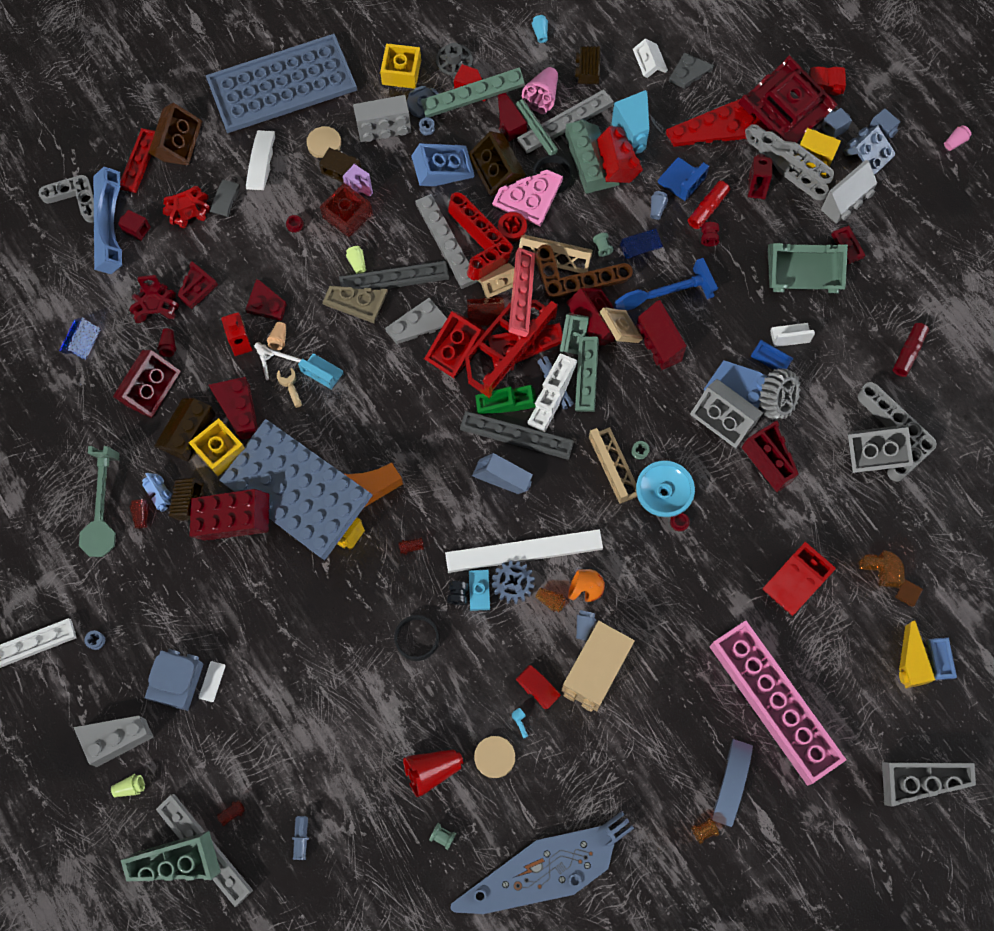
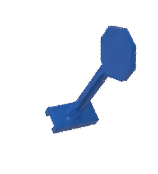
M701 258L695 262L693 271L696 276L691 277V279L654 289L647 293L642 290L626 293L615 301L614 309L628 311L636 308L647 299L660 297L693 286H701L706 298L709 299L714 297L713 291H716L718 287L704 258Z

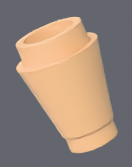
M277 322L267 339L268 347L272 350L279 351L285 346L286 325L284 323Z

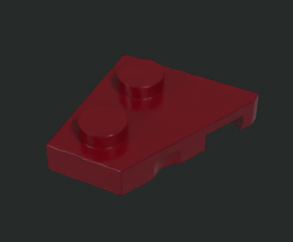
M192 261L189 265L188 275H185L183 286L178 293L179 299L191 309L218 285L212 277Z
M256 279L245 310L249 314L281 321L287 304L265 284Z

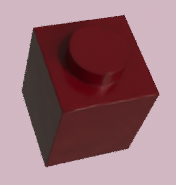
M127 210L121 216L118 223L124 233L142 241L151 228L145 217L130 210Z

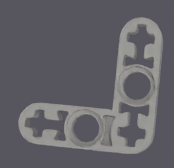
M79 175L45 185L39 189L40 198L47 204L76 196L84 220L94 222V192L86 176ZM82 182H84L83 185H84L85 190H82V188H81V183H82ZM68 186L69 190L67 192H61L63 187ZM84 196L91 197L89 201L82 202ZM89 207H90V209H91V211H92V212H91V215H89V212H88V209H87V208H89Z

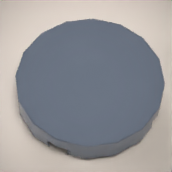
M426 86L413 89L407 98L409 112L418 118H425L421 100L439 93L433 88H426Z

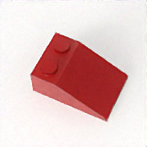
M451 311L424 359L452 378H455L466 365L465 355L486 330L460 313Z

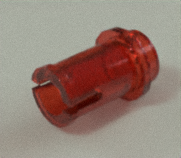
M422 538L408 541L403 539L402 542H398L400 554L404 553L407 555V552L424 550Z
M239 800L233 801L231 806L217 814V818L225 826L238 815L242 816L245 808Z

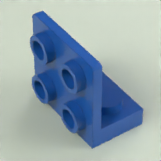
M678 157L658 179V183L686 201L705 180L709 166L703 162L700 167L694 168Z

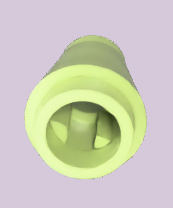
M360 246L348 248L346 250V257L356 274L366 272L363 250L360 249Z
M133 774L112 785L111 793L113 797L139 795L145 789L144 779L141 775Z

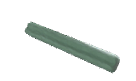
M523 99L517 101V109L550 156L556 154V145Z

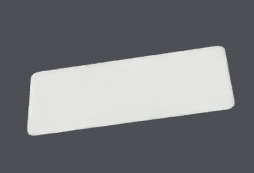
M210 662L198 697L199 699L214 702L225 664Z

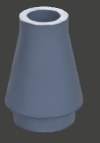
M656 191L651 196L650 217L652 219H661V215L668 202V195L664 192Z
M579 611V615H577L576 639L588 640L596 621L595 613Z

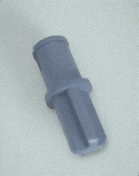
M296 816L295 833L294 837H292V840H294L293 860H306L307 840H309V837H307V816Z

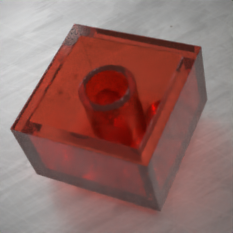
M345 183L320 206L322 218L347 237H350L373 214L371 203Z

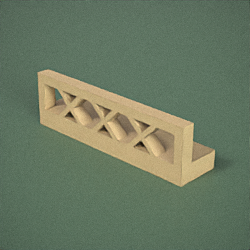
M529 235L521 237L519 248L523 249V246L531 247L535 255L537 252L535 248L538 249L541 245L545 244L549 245L553 252L557 253L554 255L557 268L578 273L588 272L593 250ZM563 254L566 255L569 261L565 264H560L556 257ZM578 258L586 259L585 268H578L573 261Z
M610 427L602 431H598L597 428L590 430L589 439L619 504L636 498V482ZM608 434L611 440L609 445L604 444L601 436ZM609 450L617 453L618 459L616 462L612 461L608 453ZM616 467L625 470L626 475L624 479L620 478ZM624 484L632 486L635 492L628 495Z

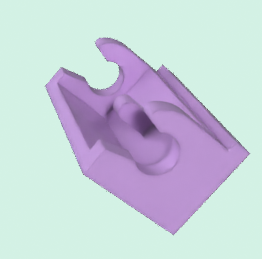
M353 164L343 175L347 196L363 202V198L359 196L360 193H364L369 197L373 194L370 175Z

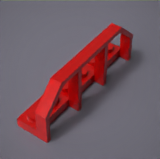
M537 300L531 301V308L535 307L539 310V316L537 319L531 320L527 337L514 334L518 337L517 343L514 346L511 345L506 351V356L503 357L484 344V342L499 325L509 331V322L504 320L511 310V303H509L465 355L468 384L490 398L492 391L508 371L514 369V364L527 348L534 345V340L551 319L554 320L556 318V303L551 301L546 306ZM478 349H481L497 360L492 373H487L484 377L483 385L472 378L470 359Z

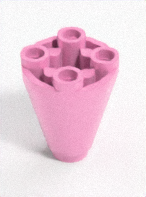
M552 67L544 69L523 88L522 99L533 111L546 114L554 106L558 81L556 69Z

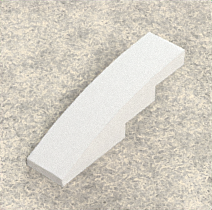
M257 130L250 157L246 189L264 190L270 172L275 131Z
M561 353L559 354L542 384L544 388L535 402L536 408L527 422L529 426L542 432L546 431L563 398L577 360Z

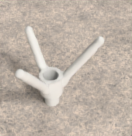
M260 342L254 345L257 353L260 355L266 380H269L266 360L270 359L271 356L276 355L295 362L302 360L269 349Z

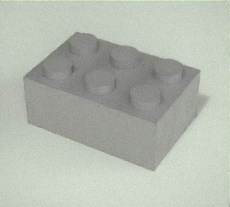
M405 95L353 104L360 142H370L376 139H386L392 136L411 133L410 117Z
M718 379L706 388L690 413L691 416L735 449L745 440L763 414L762 411Z

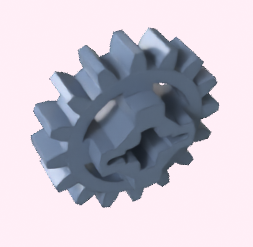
M510 560L508 566L502 563V569L496 568L498 575L492 576V579L496 581L492 583V587L497 588L494 591L495 595L501 594L500 600L507 598V604L511 600H514V603L517 604L518 599L524 602L525 595L531 596L529 590H534V585L530 584L535 582V577H530L532 570L526 571L527 565L525 564L521 567L520 561L513 565ZM505 575V581L500 585L501 577ZM510 580L517 581V585L510 584ZM526 580V587L522 590L521 584Z

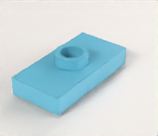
M469 571L470 611L490 610L489 571Z

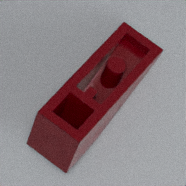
M506 92L497 95L499 131L501 134H504L508 141H511L527 132V122Z

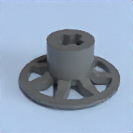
M450 43L439 50L436 56V64L443 73L456 76V65L461 67L463 64L462 60L470 59L468 66L471 67L473 56L464 45ZM462 51H466L469 56L462 55ZM439 58L446 60L445 63L440 65ZM451 64L452 72L446 71L444 68Z

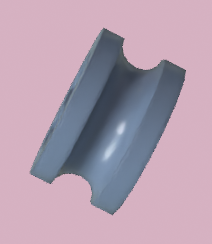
M425 117L419 122L420 132L423 135H431L435 131L434 121L429 117Z
M94 630L86 634L84 641L86 646L92 650H99L105 644V637L100 632ZM94 636H96L97 638H99V639L96 641L97 644H93V643L91 642V641H93V637H94Z

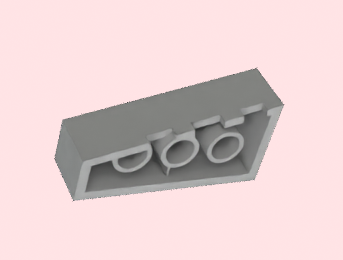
M882 762L884 805L893 807L902 803L976 785L974 763Z

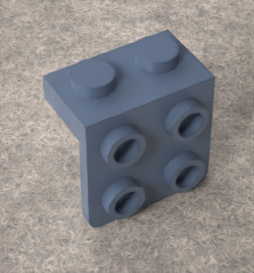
M879 126L865 127L858 132L859 135L847 143L848 146L843 152L846 156L858 154L862 162L868 160L873 173L876 174L895 156V151Z

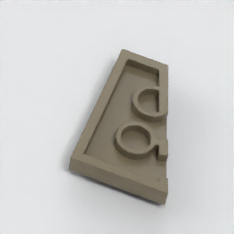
M329 286L323 300V305L375 323L388 289L371 290V288L353 289L352 287Z

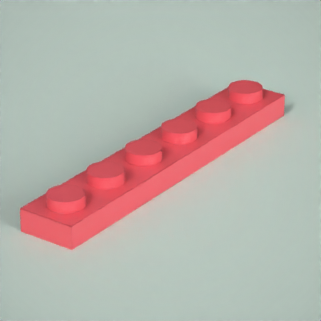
M518 248L515 257L508 332L527 337L530 325L535 253Z

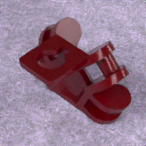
M156 275L137 277L141 286L139 288L140 292L132 296L136 303L132 304L129 308L130 313L134 315L135 322L141 323L145 321L148 314L161 313L169 319H174V312L179 308V304L173 301L176 293L173 290H168L165 284H161ZM152 280L154 282H152V284H148L144 281ZM163 304L167 305L168 309L162 308Z

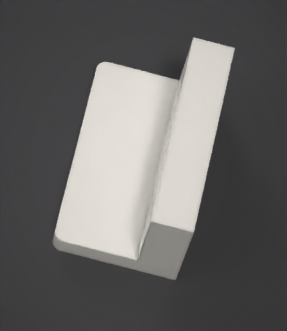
M644 39L633 48L644 77L648 78L657 70L664 73L668 71L656 43Z
M808 323L772 327L770 330L774 347L810 343L815 334L814 330L809 329Z

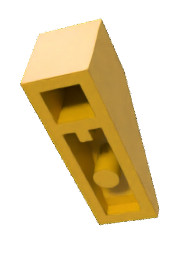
M916 621L907 624L904 632L899 678L901 683L905 685V688L928 684L935 680Z

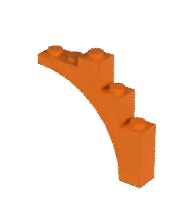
M392 463L365 473L344 474L373 495L365 507L403 485L402 477Z

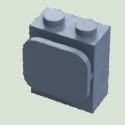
M175 650L160 651V654L155 658L148 678L149 686L145 699L188 711L204 664L195 655L187 654L184 657L180 656V652Z

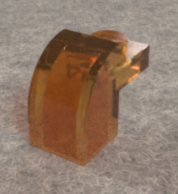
M884 550L879 557L875 554H868L859 561V569L879 571V586L899 588L905 583L903 563L892 552Z

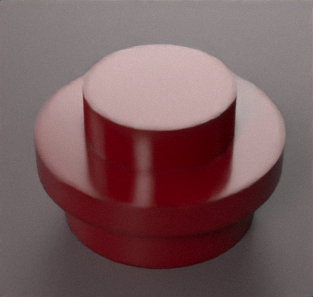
M291 215L286 221V227L290 232L296 233L303 229L304 222L301 217Z
M684 513L673 516L670 519L671 527L678 532L685 531L690 524L689 517Z

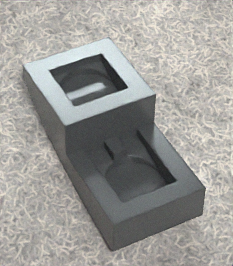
M222 180L210 212L229 217L233 201L236 202L240 184Z

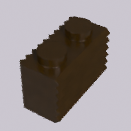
M580 46V51L576 52V63H579V67L575 69V77H578V84H599L600 47Z
M195 478L174 480L172 502H170V513L168 515L178 521H190L191 498L202 497L204 483Z

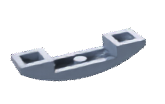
M732 739L725 774L711 821L729 827L733 826L749 770L753 745Z

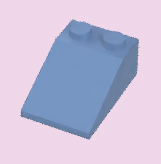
M419 143L411 155L419 186H438L475 176L467 147L464 145Z
M723 360L704 390L718 379L759 409L761 401L758 399L761 396V384H764V379L768 377L758 371Z

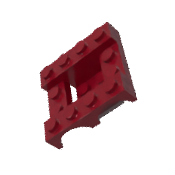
M790 55L772 73L767 74L747 95H743L738 102L749 115L754 113L771 132L784 141L796 143L803 138L807 128L813 129L838 105ZM790 93H796L798 98H793ZM770 97L793 119L792 123L768 100Z

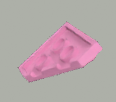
M544 170L535 176H529L516 181L517 183L499 188L492 205L508 213L517 212L526 221L541 227L563 181V176L549 170Z

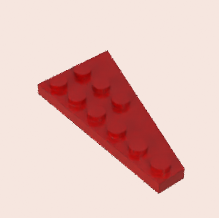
M738 99L666 129V135L672 145L676 147L694 145L696 142L704 141L712 143L713 140L731 141L747 139L745 130L752 124L760 126L765 131L771 132V130L754 113L749 115L738 103L740 101Z

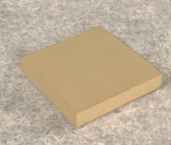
M603 308L599 311L616 341L639 343L642 340V336L626 310Z

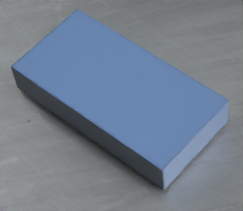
M949 637L928 639L927 645L935 680L957 678Z

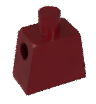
M758 154L753 158L749 173L747 196L749 198H766L772 178V159L764 154ZM757 177L762 179L760 184H757Z

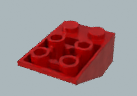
M804 542L762 590L793 616L836 568L808 543Z

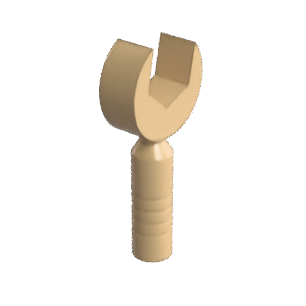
M291 368L292 375L288 378L281 377V373L278 371L277 379L282 386L288 387L294 406L296 408L302 406L296 388L293 385L297 379L295 371Z

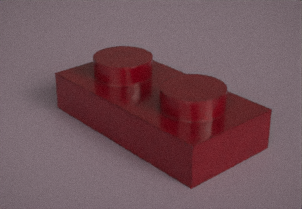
M850 226L832 232L831 236L836 245H848L847 264L864 259L865 253Z

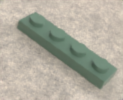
M579 337L576 411L595 412L598 337Z

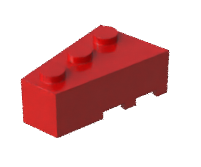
M609 126L597 138L599 153L604 159L602 166L607 173L605 177L606 182L630 183L643 171L640 161L636 157L633 147L629 143L622 127Z

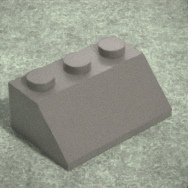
M868 160L862 162L829 191L821 211L836 224L841 219H847L853 209L857 210L863 204L864 199H870L875 193L874 189L877 181Z
M908 425L848 433L853 473L914 466Z

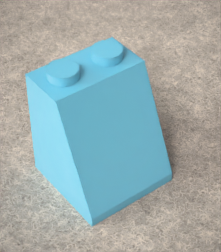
M646 90L615 102L613 108L612 125L622 127L635 154H639L646 149L649 134L648 97Z

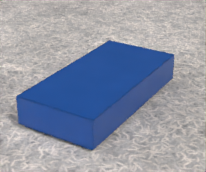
M760 340L751 354L752 358L773 370L787 369L793 360L789 355Z

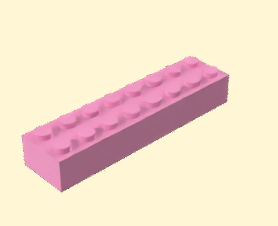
M744 621L710 645L715 656L807 786L813 784L846 761V758L747 621Z

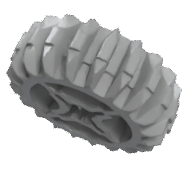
M774 369L772 373L768 374V378L764 379V384H761V396L758 399L761 401L759 407H761V411L768 418L782 420L791 416L792 411H795V405L798 404L797 401L800 397L799 392L801 389L799 386L801 382L798 381L799 377L788 369Z

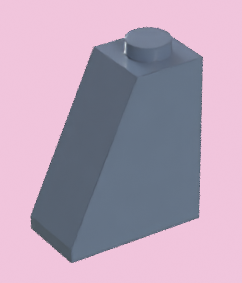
M492 453L479 459L472 476L520 494L530 488L532 483L530 480L533 474Z

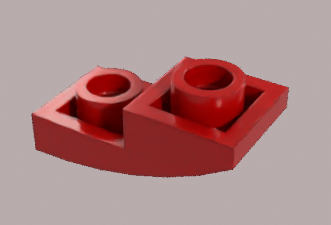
M531 665L516 678L528 694H532L544 709H548L561 696L551 683Z

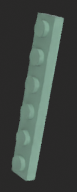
M519 67L422 99L421 103L425 116L432 117L524 87L525 83Z

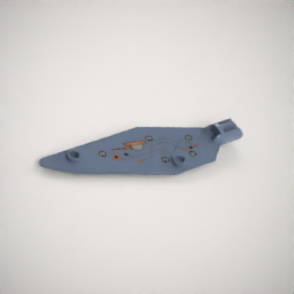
M621 811L602 826L536 840L452 902L451 910L456 913L486 914L574 895L608 870L614 844L632 831L634 827L630 825L614 836L616 832L630 822L628 818H625L609 829V826L624 816L623 811ZM482 892L484 898L481 900L477 899L476 894Z

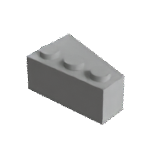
M141 716L73 727L89 765L95 767L153 738L146 719Z

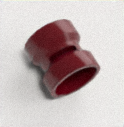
M716 222L703 223L701 226V232L703 233L701 243L704 246L710 247L718 245L719 224Z

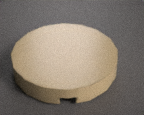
M321 126L315 128L307 137L308 150L316 158H323L329 147L334 150H340L342 145L339 133L331 127Z
M490 736L478 744L475 750L474 761L482 775L488 778H501L512 770L515 763V752L508 740L500 736Z

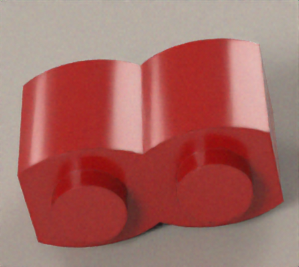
M810 68L808 75L827 94L837 96L844 93L846 88L845 68Z

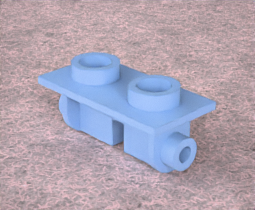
M145 473L147 477L142 480L143 487L149 496L156 494L151 500L157 510L161 512L167 510V505H171L170 502H172L173 494L166 488L164 480L160 475Z

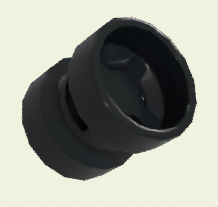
M450 581V594L447 596V603L466 605L467 597L465 595L469 584L461 581Z

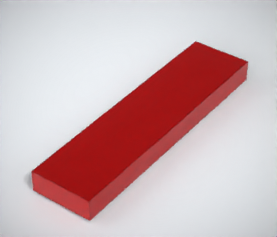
M141 128L121 177L120 190L137 193L151 158V154L148 152L155 134L154 130Z

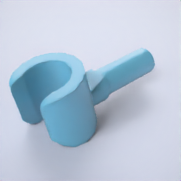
M518 708L512 713V718L519 726L523 738H526L528 735L521 721L526 715L521 708Z

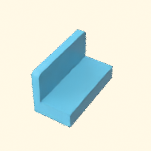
M312 354L308 361L302 359L298 364L302 373L331 390L343 374L342 369L315 354Z

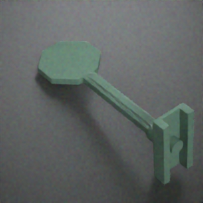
M88 446V454L97 458L98 467L95 517L93 522H90L80 531L79 546L89 557H104L115 547L116 533L103 521L107 467H109V461H119L120 453L108 446H104L103 450Z

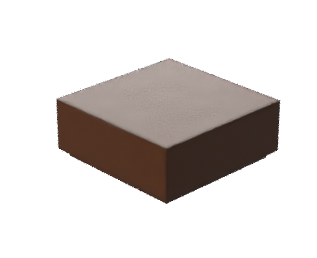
M905 579L898 589L895 598L914 607L923 589Z

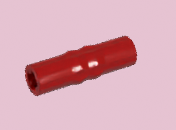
M718 181L709 194L705 196L704 200L700 202L699 206L687 220L691 227L700 229L702 224L718 208L721 201L730 192V187L727 183Z

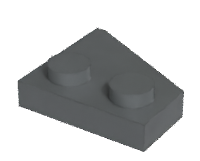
M684 53L671 74L669 82L686 88L692 82L699 80L706 72H712L714 65Z

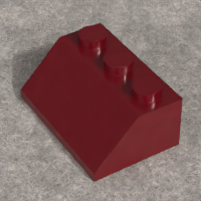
M580 288L566 302L570 307L571 313L589 317L587 334L589 337H598L599 345H607L616 340L599 312L603 308L614 309L601 288Z
M658 300L638 317L636 328L640 335L642 334L644 337L646 348L653 353L655 364L664 370L682 362L687 346L661 300Z
M142 350L113 397L127 407L152 418L181 371L154 351Z

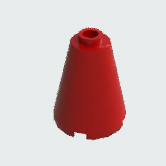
M454 749L409 755L403 758L405 773L410 778L411 783L409 784L416 797L423 796L461 769V764H463L460 752L456 753Z

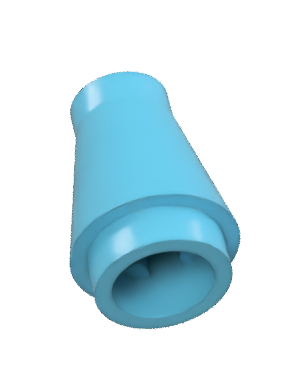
M544 15L535 16L532 27L538 42L544 43L548 40V20Z

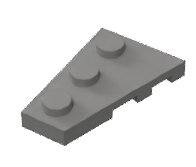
M428 298L387 326L385 330L393 341L399 344L418 338L419 335L428 332L429 334L436 332L437 329L443 327L447 318L433 301Z

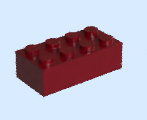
M250 489L191 498L190 537L206 541L267 533L269 530V493Z

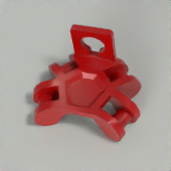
M194 186L179 194L165 197L163 201L165 205L163 214L170 216V224H178L181 228H186L188 219L193 217L204 221L206 219V212H209L211 209L205 203L209 196L205 192H201L198 186Z

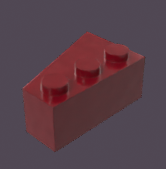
M246 377L209 384L211 391L240 440L251 438L258 427L251 389Z
M778 421L750 436L741 447L776 492L791 484L799 475L791 453H788L785 446V438L781 436Z

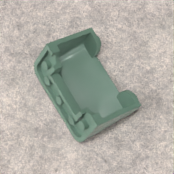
M769 244L770 288H773V292H784V289H828V293H839V290H844L846 286L848 245Z

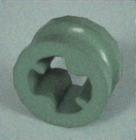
M644 441L636 442L631 449L634 458L644 459L647 457L650 449L649 445ZM638 446H642L641 449H645L642 454H639V451L636 452Z

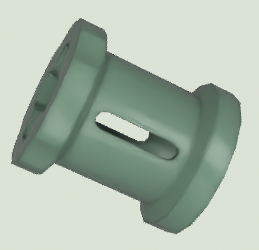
M600 233L593 237V242L598 247V255L600 257L607 256L614 250L613 246L609 244L608 233Z
M437 823L429 841H436L448 850L456 833L442 828L441 824Z

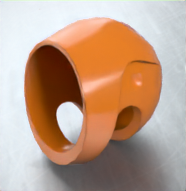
M577 570L569 588L568 598L575 600L581 592L585 591V602L599 599L605 589L603 577L595 570Z

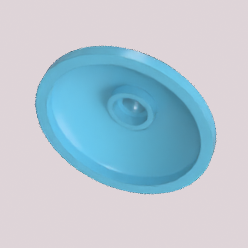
M658 461L648 465L640 473L636 483V494L639 502L648 512L659 517H673L681 514L690 506L694 498L695 486L690 473L684 467L671 461ZM666 491L667 495L664 496L660 492Z

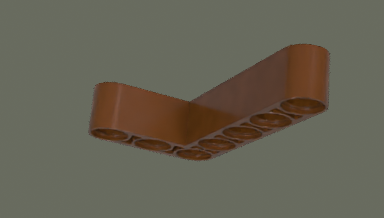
M541 245L535 255L543 291L548 299H558L574 295L580 288H604L625 283L633 273V269L629 264L622 263L560 278L554 252L549 245ZM546 251L549 257L542 258L540 252ZM544 269H551L553 271V275L547 276L544 273ZM619 270H625L627 277H622L619 274ZM608 274L610 281H604L601 275ZM584 278H590L593 284L586 285ZM573 282L575 289H568L566 283ZM555 286L558 292L553 294L549 292L548 287Z

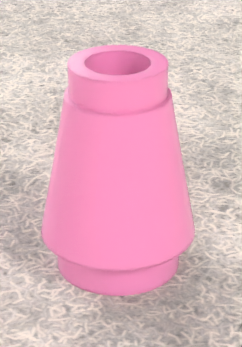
M964 125L957 127L946 140L944 146L951 151L968 141L971 131Z

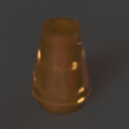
M543 588L538 590L535 597L551 611L558 613L562 611L566 603V598L563 597V594Z

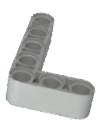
M868 382L858 393L860 403L886 427L908 425L909 431L914 434V436L910 435L912 457L915 459L913 461L914 466L898 467L902 473L897 472L895 468L888 469V477L892 481L898 482L903 480L936 448L937 443L934 437L877 384ZM865 391L870 392L872 396L867 395ZM879 404L885 406L886 409L881 408ZM893 417L897 418L900 422H896ZM922 444H925L928 449H925Z

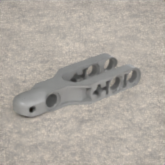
M756 124L749 125L746 128L745 135L748 143L757 148L761 154L771 158L772 163L782 176L816 200H824L827 197L829 191L827 184L831 183L834 176V171L831 167L796 142L784 141L773 132L765 131ZM809 162L814 163L816 167L809 168L806 164ZM827 173L830 177L822 178L820 174ZM807 178L811 183L805 184L802 182V179ZM821 188L825 193L818 194L815 190Z

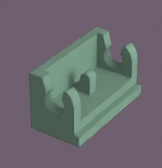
M572 313L566 314L560 347L561 352L578 354L579 337H586L589 322L588 316Z

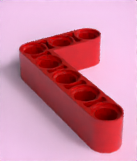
M457 192L453 193L450 197L448 212L484 249V251L470 259L467 269V276L471 280H480L509 262L513 246L465 195Z

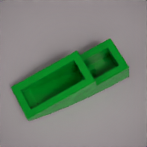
M532 385L515 389L507 387L494 390L490 398L483 393L475 395L477 413L479 414L504 413L535 408V402L537 401L536 391Z

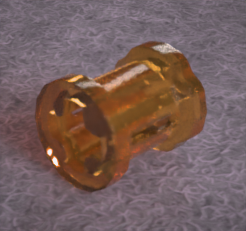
M708 818L707 822L699 826H691L699 844H702L703 840L713 835H719V831L712 818Z

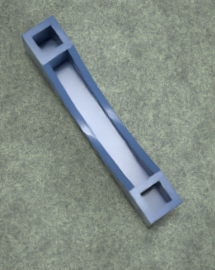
M103 167L93 176L94 270L112 274L122 266V249L119 247L114 233V213L120 190V172Z

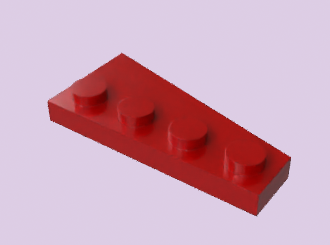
M560 323L546 325L534 340V345L529 346L516 363L561 344L563 334ZM510 332L491 335L488 338L489 347L505 357L506 351L511 345L514 346L517 343L518 337ZM492 358L493 367H494L495 364L497 363V360H495L494 358Z

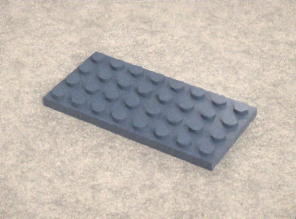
M335 34L206 75L227 133L357 91L356 83Z
M267 419L263 421L245 445V449L236 457L220 478V481L234 492L257 489L269 493V519L323 560L328 557L373 496L366 489Z

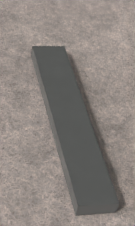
M440 261L339 276L340 287L381 290L449 280L447 262Z
M465 411L460 430L568 460L574 444V440L468 411Z

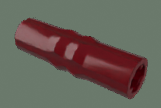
M915 323L893 367V372L896 375L906 377L909 374L929 331L928 326L925 324Z

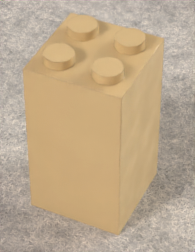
M598 621L563 684L561 691L564 693L563 696L573 702L575 700L581 702V706L590 712L593 710L598 711L635 640Z

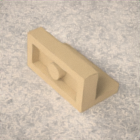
M507 263L478 280L487 298L513 288L515 267Z

